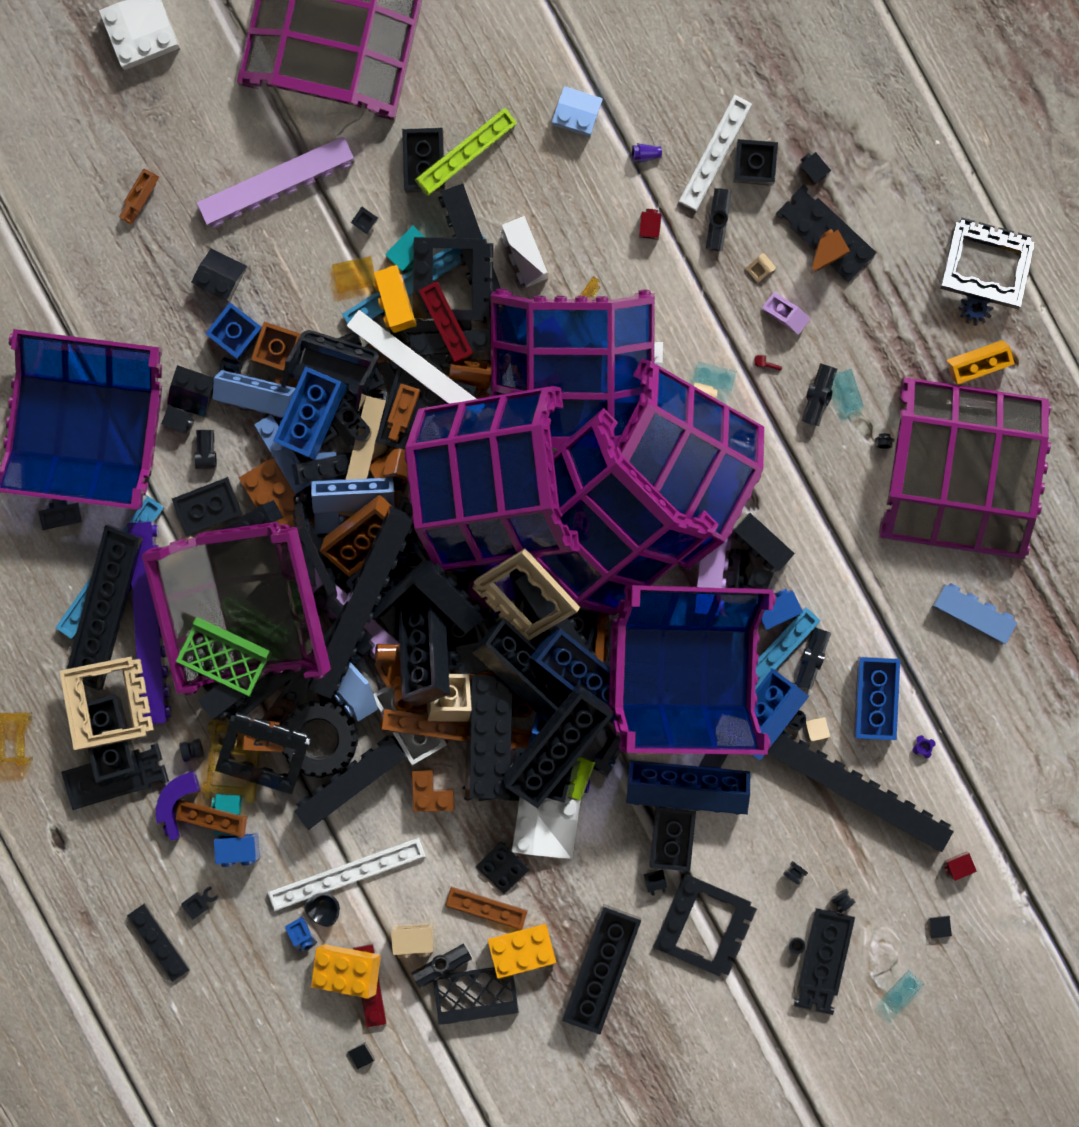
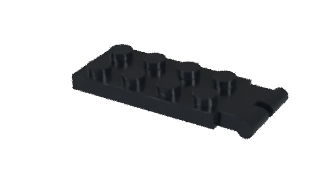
M803 184L791 196L796 204L793 206L787 201L775 214L780 219L785 217L792 224L790 228L814 251L823 233L830 229L833 232L839 230L850 252L829 265L849 283L877 252L819 198L814 200L807 193L809 189Z
M158 743L150 745L151 749L140 752V749L134 750L140 775L100 786L96 783L91 763L62 771L72 810L150 788V783L159 780H161V784L169 782L165 765L157 767L156 762L163 760Z
M815 907L798 987L801 988L799 999L795 998L794 1007L811 1010L812 1004L815 1003L817 1004L816 1012L829 1015L834 1014L835 1007H831L834 995L838 996L855 916Z

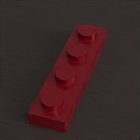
M436 281L419 290L454 362L457 363L473 355L474 353L438 282Z
M373 944L353 947V950L375 954ZM379 974L376 995L370 998L362 997L367 1027L387 1024Z

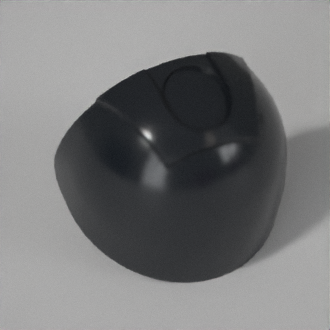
M324 892L310 897L304 904V910L315 923L324 927H330L335 924L339 917L340 905L333 895Z

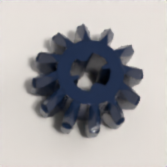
M966 296L967 299L962 298L960 300L965 305L958 307L959 310H965L960 317L964 318L967 315V324L973 319V325L977 326L978 319L984 324L986 323L984 317L991 318L992 315L987 312L994 309L992 306H987L991 302ZM978 304L980 306L978 309L981 310L974 313L972 311L974 308H971V306Z

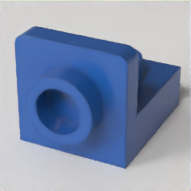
M303 917L285 926L294 947L300 952L311 949L317 943Z

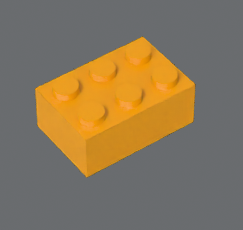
M547 924L487 939L498 979L557 964Z
M323 944L316 948L311 988L370 998L376 995L381 955Z

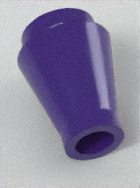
M640 143L632 146L633 162L642 163L662 158L661 146Z

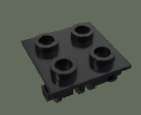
M499 842L476 865V868L505 894L530 869L527 867V864L518 859V855L515 856L514 852H511L505 846V843Z

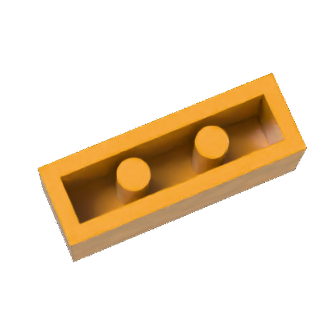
M394 265L374 272L376 279L373 280L376 292L379 291L381 295L378 301L381 309H385L386 316L383 318L386 327H390L393 333L417 326L398 266Z
M1004 340L946 360L951 379L957 384L1015 364L1010 346Z

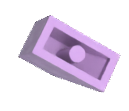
M775 292L762 307L769 315L798 335L810 321V318L798 306Z

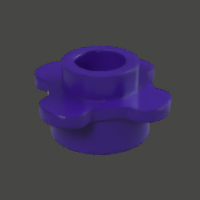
M919 735L916 738L917 743L912 748L914 754H921L925 758H930L936 743L933 739L928 740L923 735Z

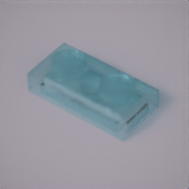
M698 361L693 381L732 391L737 371Z
M852 369L836 373L834 384L843 412L848 413L863 408L864 405Z
M908 970L881 999L897 1014L925 984Z

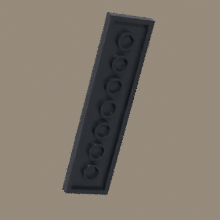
M109 524L105 525L67 669L111 661L143 537ZM107 674L82 678L83 684L96 690H103Z

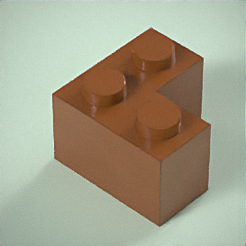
M434 769L412 771L413 812L455 810L454 789H434Z

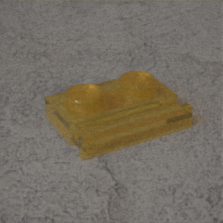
M371 256L332 264L338 294L374 286L373 280L376 278Z
M593 276L580 296H587V299L591 295L595 296L601 288L599 286L600 280ZM570 310V312H572V313L575 314L576 316H577L580 312H581V313H584V311H585V310Z

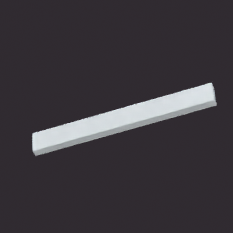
M360 310L347 324L349 329L448 404L476 399ZM487 406L468 407L465 409L464 416L473 423H476Z
M418 837L269 891L268 895L274 911L308 900L317 893L330 892L426 857Z

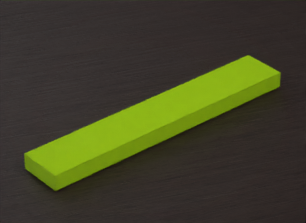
M506 107L503 108L415 179L416 183L426 196L430 195L513 128L517 122Z

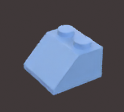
M564 86L552 125L591 137L603 98Z
M348 660L349 668L346 675L341 676L339 680L341 685L334 698L339 705H344V709L350 717L353 716L359 722L378 710V706L369 682Z

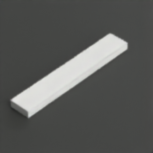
M736 95L733 96L678 203L695 212L697 211L752 103Z

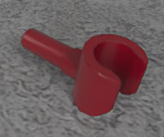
M765 355L755 356V365L757 367L782 370V366L766 362Z

